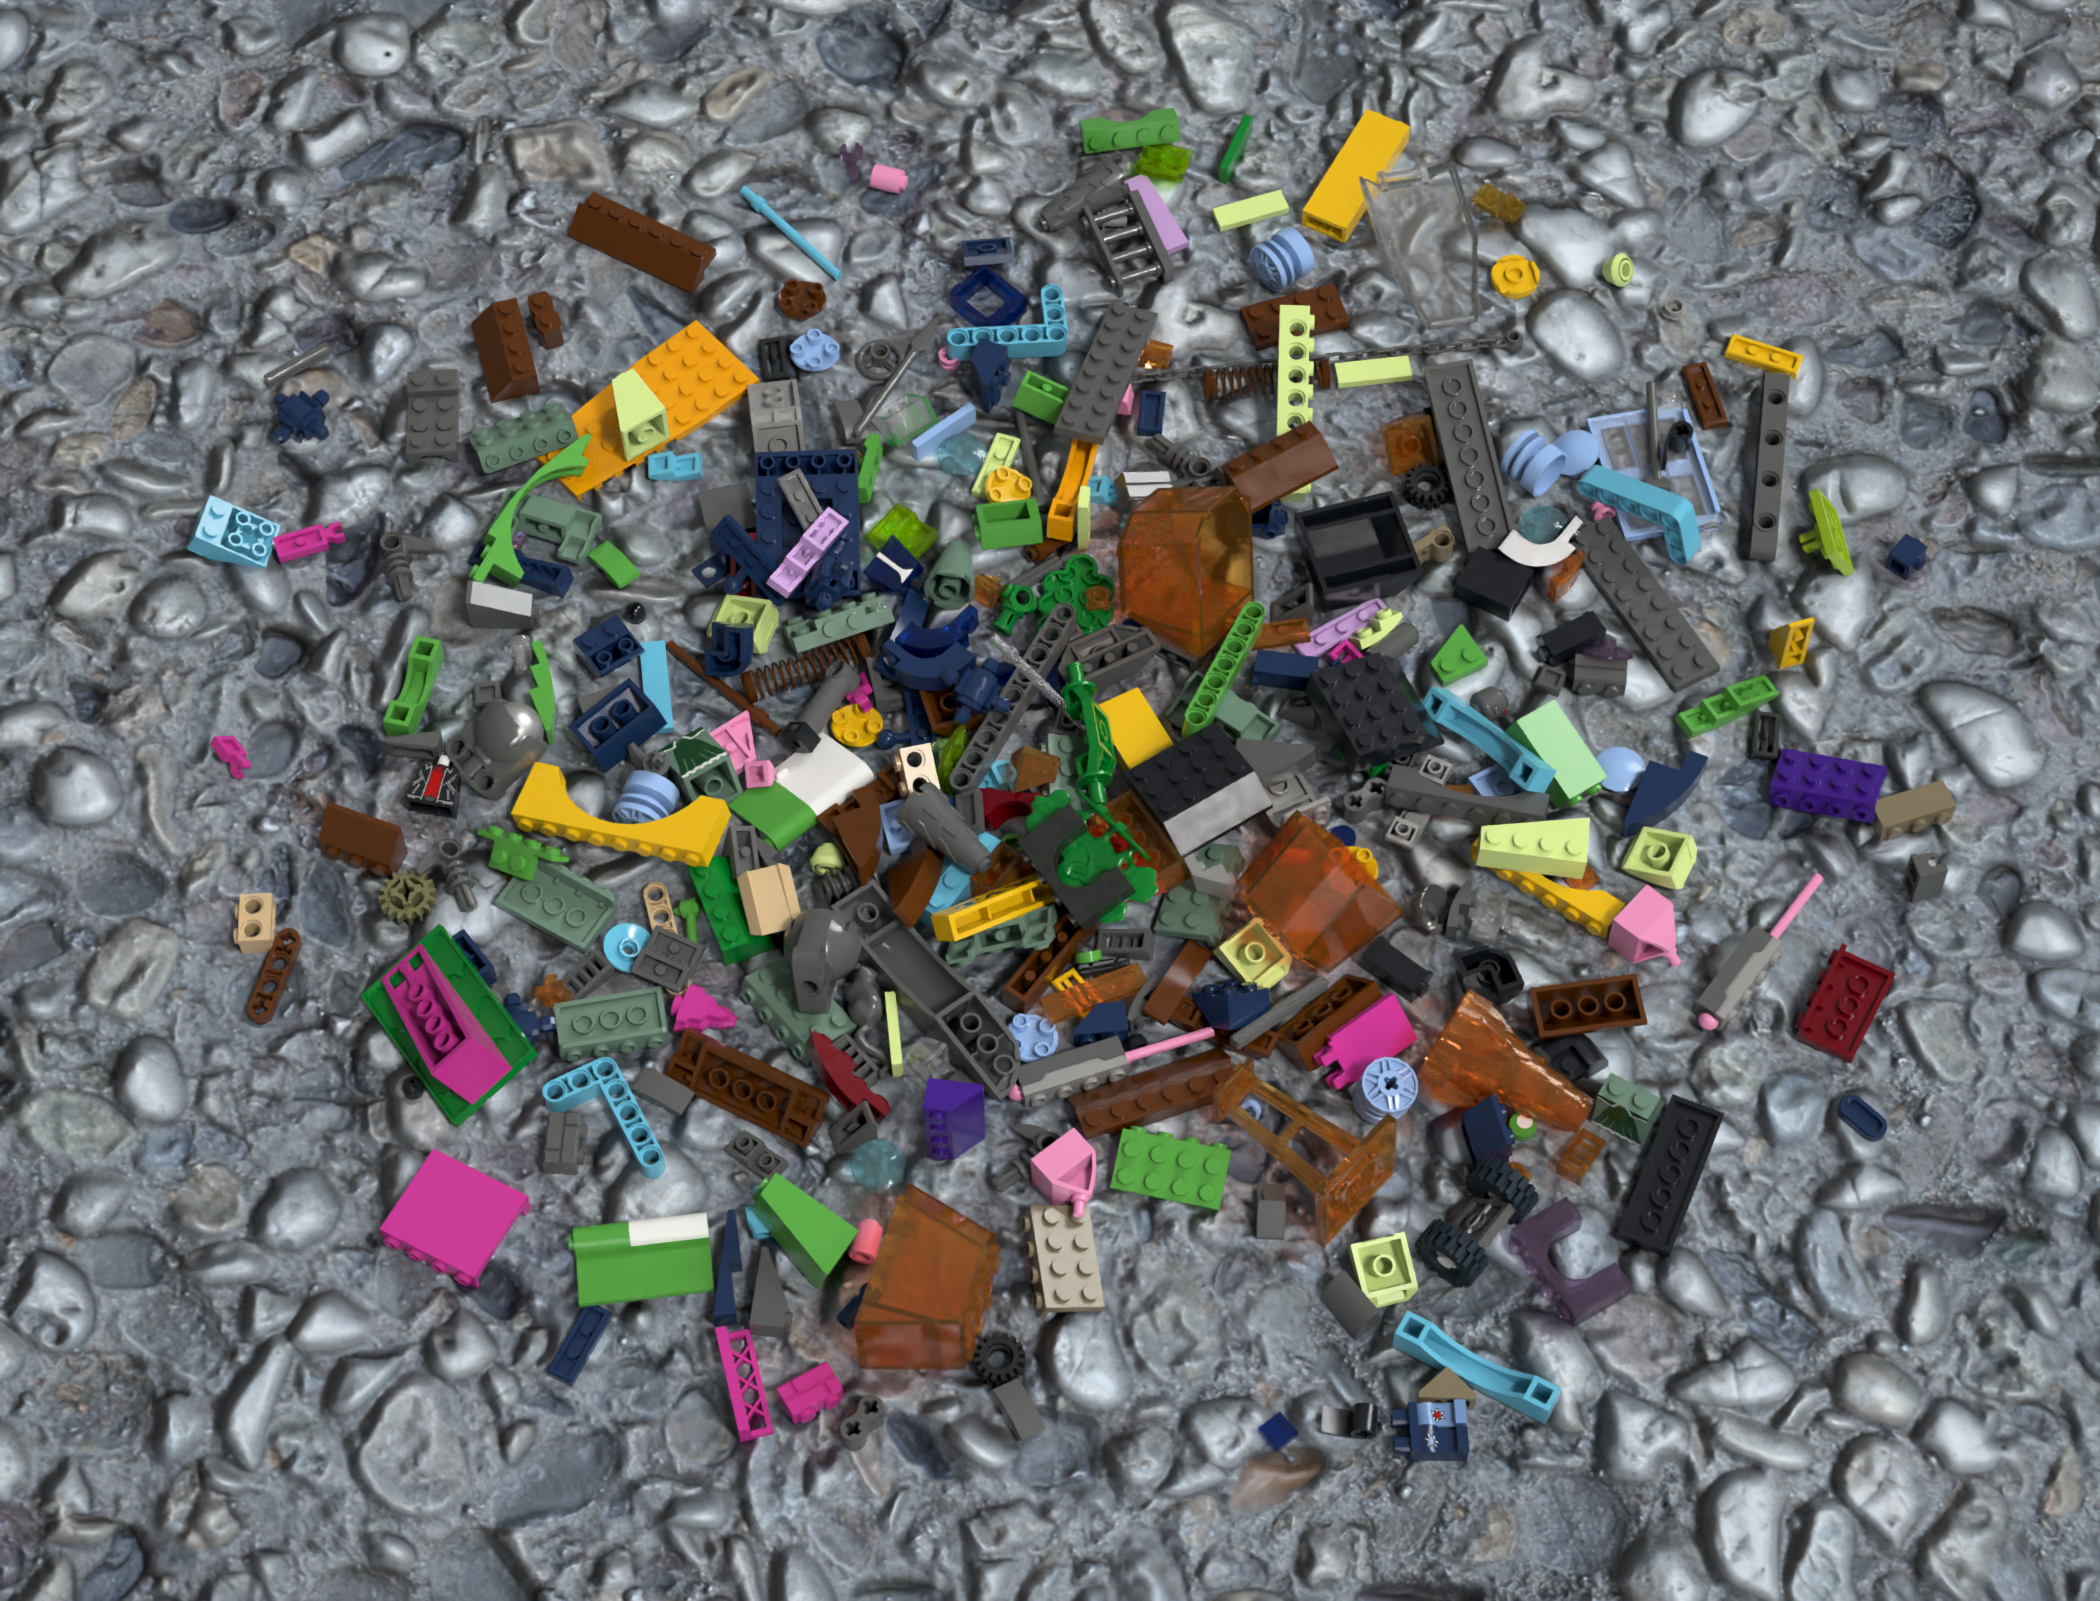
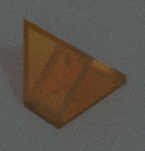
M1026 745L1011 754L1006 780L1012 793L1045 783H1055L1061 759L1058 756Z

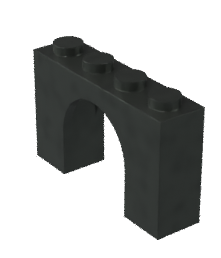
M1068 803L1018 841L1022 847L1019 853L1028 865L1033 862L1038 870L1035 872V875L1043 885L1049 883L1054 891L1050 895L1059 906L1064 904L1069 912L1065 915L1074 927L1080 925L1084 930H1087L1137 891L1117 865L1087 886L1073 887L1060 880L1057 865L1061 853L1071 843L1090 830L1071 804Z

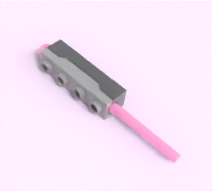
M1815 873L1769 933L1756 925L1753 926L1696 1001L1693 1014L1698 1017L1701 1028L1708 1031L1716 1028L1721 1031L1726 1024L1731 1025L1739 1013L1737 1011L1741 1004L1745 1006L1753 995L1751 990L1755 985L1760 987L1768 975L1766 970L1770 966L1775 967L1782 956V953L1779 952L1782 941L1778 938L1823 881V877L1820 874Z
M1212 1026L1127 1052H1124L1117 1035L1020 1066L1017 1081L1008 1096L1014 1101L1023 1100L1025 1108L1041 1106L1048 1100L1055 1098H1067L1074 1092L1083 1089L1091 1090L1102 1083L1122 1080L1125 1076L1129 1075V1064L1133 1061L1214 1037V1030Z

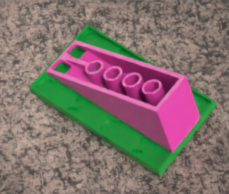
M438 924L360 995L448 1118L457 1127L487 1102L488 1098L490 1099L507 1084L508 1080L510 1081L528 1065V1062L530 1063L539 1055L500 1000L493 994L472 962L441 924Z

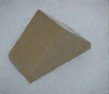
M1447 1366L1419 1391L1417 1403L1453 1402L1454 1399H1465L1466 1410H1474L1476 1393Z

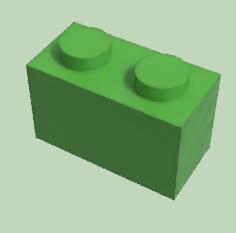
M1028 370L1012 406L1055 425L1071 389Z

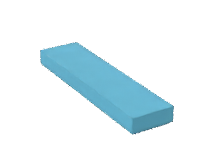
M665 640L642 642L640 645L645 650V653L640 655L644 694L655 704L668 723L655 734L674 732Z

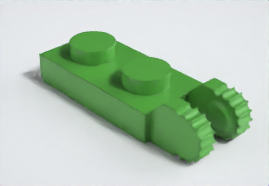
M875 433L867 436L864 442L866 454L865 457L860 459V474L858 477L859 503L868 504L870 502L881 464L883 447L880 445V436Z

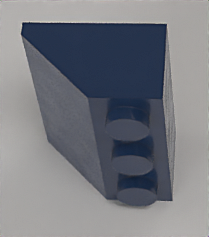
M628 678L568 727L594 760L607 773L629 755L628 744L634 741L639 747L668 723L655 704Z

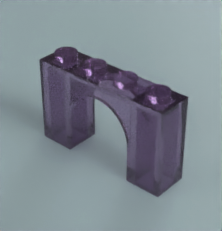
M1566 1196L1511 1228L1509 1246L1515 1255H1520L1524 1260L1525 1268L1529 1275L1536 1277L1540 1282L1541 1290L1545 1297L1554 1301L1561 1319L1565 1322L1568 1321L1572 1328L1627 1297L1630 1292L1631 1283L1616 1262L1585 1279L1564 1277L1552 1267L1548 1259V1251L1556 1243L1579 1231L1583 1219Z

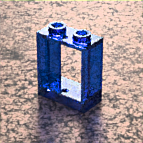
M987 265L974 270L965 281L955 285L950 292L951 308L975 327L1011 326L1027 313V297ZM985 286L1006 302L988 318L967 302Z

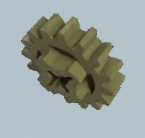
M403 869L402 875L399 876L393 872L392 880L384 879L386 887H379L381 896L378 897V901L381 905L382 913L388 914L390 921L397 917L400 925H402L404 920H408L409 924L413 925L414 918L423 921L422 914H432L430 906L433 907L437 904L435 897H437L436 888H434L433 880H428L426 873L418 877L415 874L417 869H413L411 874H407L406 869ZM407 892H409L408 902L406 901Z

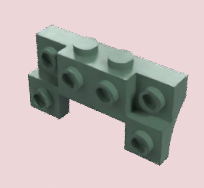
M508 487L502 496L498 511L488 531L519 490ZM527 493L514 510L511 524L512 542L519 532H524L561 543L558 549V558L582 564L592 549V540L602 527V514Z
M875 592L861 595L860 601H850L841 604V609L832 612L831 609L816 612V617L811 619H803L802 615L787 619L788 624L783 625L782 628L784 634L791 642L794 651L799 653L895 622L891 606L886 605L883 595H875Z
M1197 670L1187 680L1180 695L1165 713V719L1181 730L1185 712L1205 677L1204 674ZM1231 689L1213 720L1223 733L1235 743L1237 738L1273 741L1280 733L1281 724L1259 711L1253 703L1245 702L1239 698Z
M1055 904L1037 908L958 941H950L948 952L945 955L947 964L957 963L958 967L973 963V959L978 954L985 952L996 954L1009 947H1014V949L1033 947L1034 950L1049 947V944L1056 937L1053 926L1059 920Z

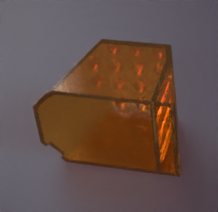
M1234 486L1157 488L1129 512L1117 545V576L1120 588L1119 601L1121 613L1195 656L1202 658L1230 632L1243 606L1248 602H1254L1251 498L1239 492L1240 489Z
M1298 810L1290 816L1235 882L1240 890V896L1248 903L1247 909L1256 918L1260 917L1265 922L1263 925L1265 930L1272 937L1276 936L1281 942L1286 943L1290 947L1289 952L1299 962L1302 961L1308 967L1311 966L1315 971L1320 969L1327 974L1406 913L1338 836Z
M907 1184L905 1188L907 1194H900L896 1201L854 1322L859 1367L865 1370H966L968 1360H974L975 1348L977 1349L975 1344L976 1336H981L985 1327L986 1320L983 1319L985 1310L990 1311L993 1303L994 1294L991 1293L994 1275L998 1274L1002 1258H999L1001 1246L997 1245V1235L916 1186Z

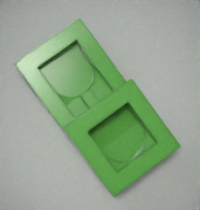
M609 541L604 542L588 554L590 562L601 569L607 580L620 589L640 576V572L631 561Z

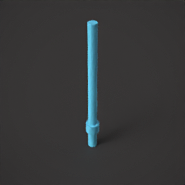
M747 186L741 188L740 194L751 203V207L754 210L764 214L835 280H839L842 277L843 273L768 206V202L761 195L757 196Z

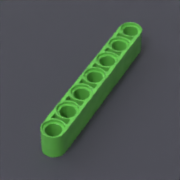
M1248 602L1243 606L1185 712L1181 731L1184 739L1212 724L1262 631L1266 613L1265 607L1262 604Z

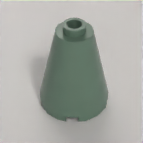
M956 539L947 544L925 579V595L934 599V604L939 607L960 609L963 608L964 604L968 602L970 604L975 595L972 548L963 540Z

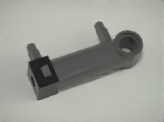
M844 659L833 662L825 671V681L813 684V690L817 692L796 722H789L784 731L779 733V739L786 741L796 753H812L821 741V738L818 736L844 697L852 693L859 686L861 678Z

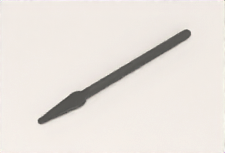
M936 316L911 341V349L853 429L855 437H860L919 353L927 350L940 322V316Z

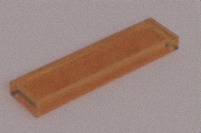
M1138 962L1041 998L1039 1004L1049 1024L1054 1025L1091 1011L1097 1003L1114 1002L1138 993L1146 984L1147 979Z

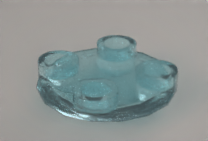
M965 433L954 434L940 444L937 451L938 462L941 465L942 471L946 474L977 475L987 456L986 446L974 435Z
M1550 506L1535 507L1524 514L1520 523V535L1535 544L1550 543L1567 523L1568 518L1559 509Z
M881 1139L867 1141L859 1146L852 1156V1174L858 1183L863 1185V1188L869 1192L889 1188L898 1181H901L905 1175L906 1162L904 1154L897 1145L890 1141Z

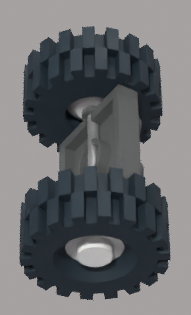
M1488 1156L1480 1161L1465 1182V1185L1468 1186V1192L1473 1194L1472 1199L1455 1221L1451 1224L1447 1220L1444 1222L1442 1219H1434L1415 1242V1248L1418 1249L1416 1251L1417 1254L1423 1257L1421 1260L1430 1266V1270L1436 1271L1440 1278H1446L1448 1283L1452 1285L1455 1283L1457 1287L1462 1288L1464 1286L1469 1288V1286H1472L1489 1263L1487 1261L1488 1256L1484 1254L1485 1248L1490 1246L1493 1238L1506 1224L1512 1225L1514 1223L1519 1225L1539 1201L1538 1192L1534 1191L1536 1188L1533 1184L1528 1183L1529 1179L1526 1176H1522L1520 1170L1517 1168L1513 1169L1510 1163H1503L1497 1157L1494 1159L1492 1156Z

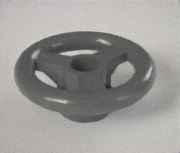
M877 339L866 343L860 348L857 353L856 364L859 371L865 377L884 381L892 376L904 359L905 354L902 348L895 342ZM890 349L898 356L897 365L890 360ZM870 350L871 357L863 361L865 354ZM874 366L885 367L890 371L886 373H874L868 369Z

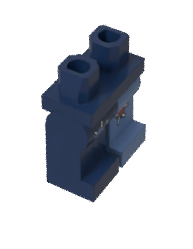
M1454 1399L1453 1402L1449 1403L1408 1402L1407 1408L1392 1410V1429L1406 1428L1407 1435L1393 1436V1454L1408 1455L1409 1461H1467L1470 1449L1468 1426H1466L1465 1399Z

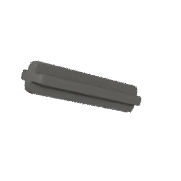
M326 342L315 346L265 374L263 378L269 388H273L330 356L331 349Z
M1054 555L1009 583L1030 588L1042 581L1048 573L1062 569L1063 563L1057 555ZM1004 585L996 589L995 595L999 601L1002 597L1000 595V592Z

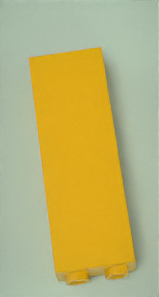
M1366 109L1302 210V226L1346 243L1409 142L1410 126L1401 121L1386 117L1379 112Z
M1138 687L1099 704L1109 717L1116 761L1124 773L1174 745Z

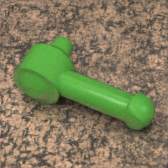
M693 897L681 900L679 906L674 908L673 912L675 916H682L686 920L687 939L698 943L696 917L700 916V904Z

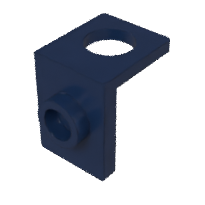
M714 537L709 540L712 557L692 569V573L706 588H709L731 573L730 555ZM712 567L717 573L712 578H706L702 575V571L705 568Z

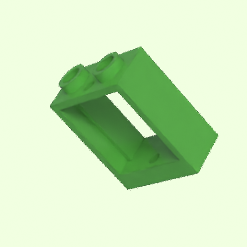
M1036 498L975 505L976 514L971 515L975 541H980L982 550L1043 543L1041 518Z

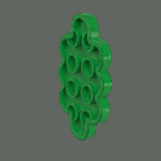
M1076 554L1067 560L1064 570H1054L1044 577V595L1038 601V614L1041 618L1036 624L1037 634L1053 608L1063 602L1070 603L1075 608L1077 623L1083 631L1084 637L1107 627L1113 620L1114 606L1111 601L1115 596V584L1107 575L1098 574L1097 562L1090 555ZM1054 637L1048 639V641L1055 640ZM1064 648L1061 655L1057 659L1059 663H1061L1066 648Z

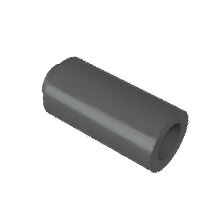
M1402 622L1367 649L1363 655L1365 657L1381 652L1397 660L1419 642V632L1413 624Z

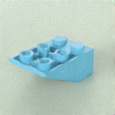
M210 495L201 507L186 549L211 560L265 569L274 546L273 537H277L281 525Z

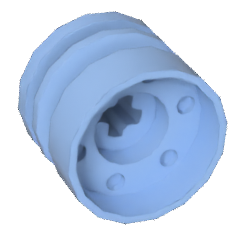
M1284 227L1273 234L1271 239H1265L1250 251L1251 262L1257 275L1274 292H1280L1286 286L1291 285L1295 279L1302 278L1315 268V260L1309 244L1292 227Z
M1529 429L1522 433L1509 447L1501 462L1500 470L1506 476H1510L1514 482L1521 480L1520 485L1523 489L1534 497H1539L1557 481L1566 466L1568 456L1554 444L1547 446L1548 441L1545 437L1540 436L1534 429Z
M645 770L632 771L623 786V794L619 796L617 804L613 808L612 817L619 824L646 823L665 818L673 812L680 797L679 790L672 782L659 774Z
M1383 1057L1374 1060L1366 1067L1353 1089L1352 1101L1356 1112L1365 1121L1373 1125L1387 1126L1396 1123L1405 1115L1418 1094V1080L1415 1072L1407 1063L1398 1058ZM1387 1084L1392 1087L1390 1090L1385 1088Z

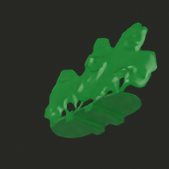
M1075 788L1076 795L1086 804V810H1075L1086 824L1091 816L1097 815L1109 826V829L1098 838L1093 837L1087 831L1066 847L1061 853L1064 860L1057 867L1059 878L1069 886L1083 887L1093 883L1117 865L1137 892L1101 918L1100 921L1104 924H1111L1113 921H1123L1127 911V900L1146 903L1159 891V888L1155 885L1157 880L1156 870L1151 867H1138L1133 864L1132 855L1135 852L1147 861L1152 859L1132 840L1134 836L1120 820L1116 824L1114 823V817L1102 803L1096 806L1081 791ZM1055 790L1048 797L1036 795L1035 800L1031 803L1033 812L1026 818L1027 834L1068 803L1071 804L1069 793L1065 790ZM1115 832L1130 845L1127 851L1119 854L1113 851L1109 838ZM1126 860L1128 866L1126 869H1122L1121 865Z

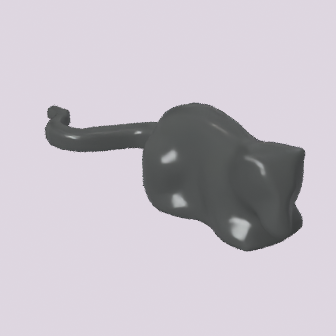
M861 966L857 970L853 982L844 984L842 988L849 1002L848 1011L850 1017L860 1026L854 1034V1040L862 1050L882 1061L883 1068L878 1071L880 1079H884V1073L891 1067V1060L883 1050L870 1044L865 1038V1034L873 1030L884 1013L879 994L874 987L878 973L873 968Z

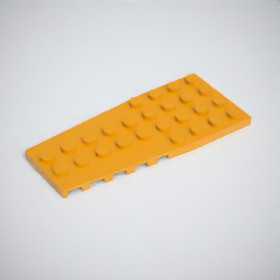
M695 320L625 371L627 372L633 368L666 408L670 438L627 461L624 455L613 385L610 383L571 416L579 438L587 433L592 435L582 454L583 457L590 460L581 476L560 477L555 480L577 501L582 500L581 495L591 489L595 491L603 487L602 483L613 476L618 478L623 475V470L632 464L638 466L644 462V457L652 452L656 454L666 449L665 444L674 439L677 442L708 423L747 395V385L760 383V379L704 326ZM566 447L543 454L534 459L543 467Z

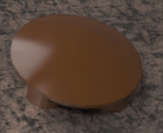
M790 279L785 282V287L779 292L777 297V305L780 311L786 316L795 319L813 317L820 313L826 304L823 286L818 282L812 283Z

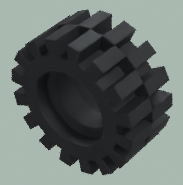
M1421 462L1418 468L1414 465L1411 471L1408 470L1405 477L1404 495H1406L1408 502L1411 501L1413 507L1418 504L1419 510H1423V506H1426L1427 511H1431L1432 506L1438 509L1440 508V503L1442 505L1446 503V499L1449 498L1450 484L1445 468L1440 470V465L1437 463L1435 467H1432V462H1428L1427 466H1424V463ZM1421 482H1432L1437 488L1432 491H1425L1420 489L1418 484Z
M994 1332L992 1338L986 1335L984 1342L980 1340L977 1344V1349L975 1348L974 1351L975 1372L977 1375L979 1374L982 1382L986 1380L987 1385L990 1387L995 1383L996 1388L1003 1383L1010 1382L1016 1378L1019 1379V1375H1023L1025 1367V1351L1022 1349L1021 1342L1017 1343L1016 1337L1013 1335L1011 1338H1008V1333L1003 1332L1002 1337L998 1336V1332ZM1002 1351L1007 1353L1011 1359L1009 1365L1003 1369L992 1367L988 1360L994 1352Z

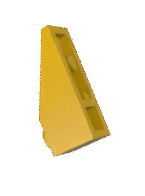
M1813 617L1779 626L1771 631L1768 646L1779 670L1804 663L1815 622Z

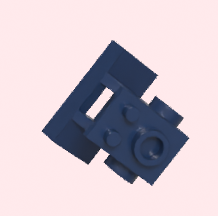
M1231 493L1228 546H1238L1239 536L1274 539L1279 535H1284L1285 524L1288 523V513L1286 509L1282 508L1281 499L1249 514ZM1250 520H1265V522L1261 524H1251Z

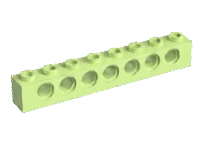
M1280 305L1276 437L1292 430L1288 427L1292 423L1300 425L1308 421L1312 422L1313 408H1308V400H1313V384H1308L1309 376H1313L1314 361H1309V353H1314V338H1309V332L1314 330L1315 315H1310V306ZM1297 330L1300 331L1302 335L1293 336L1291 332ZM1299 354L1302 358L1295 360L1290 355ZM1292 377H1298L1302 381L1299 383H1293L1289 379ZM1292 400H1297L1301 403V405L1292 406L1289 404V402ZM1311 483L1281 498V501L1305 502L1306 494H1311Z

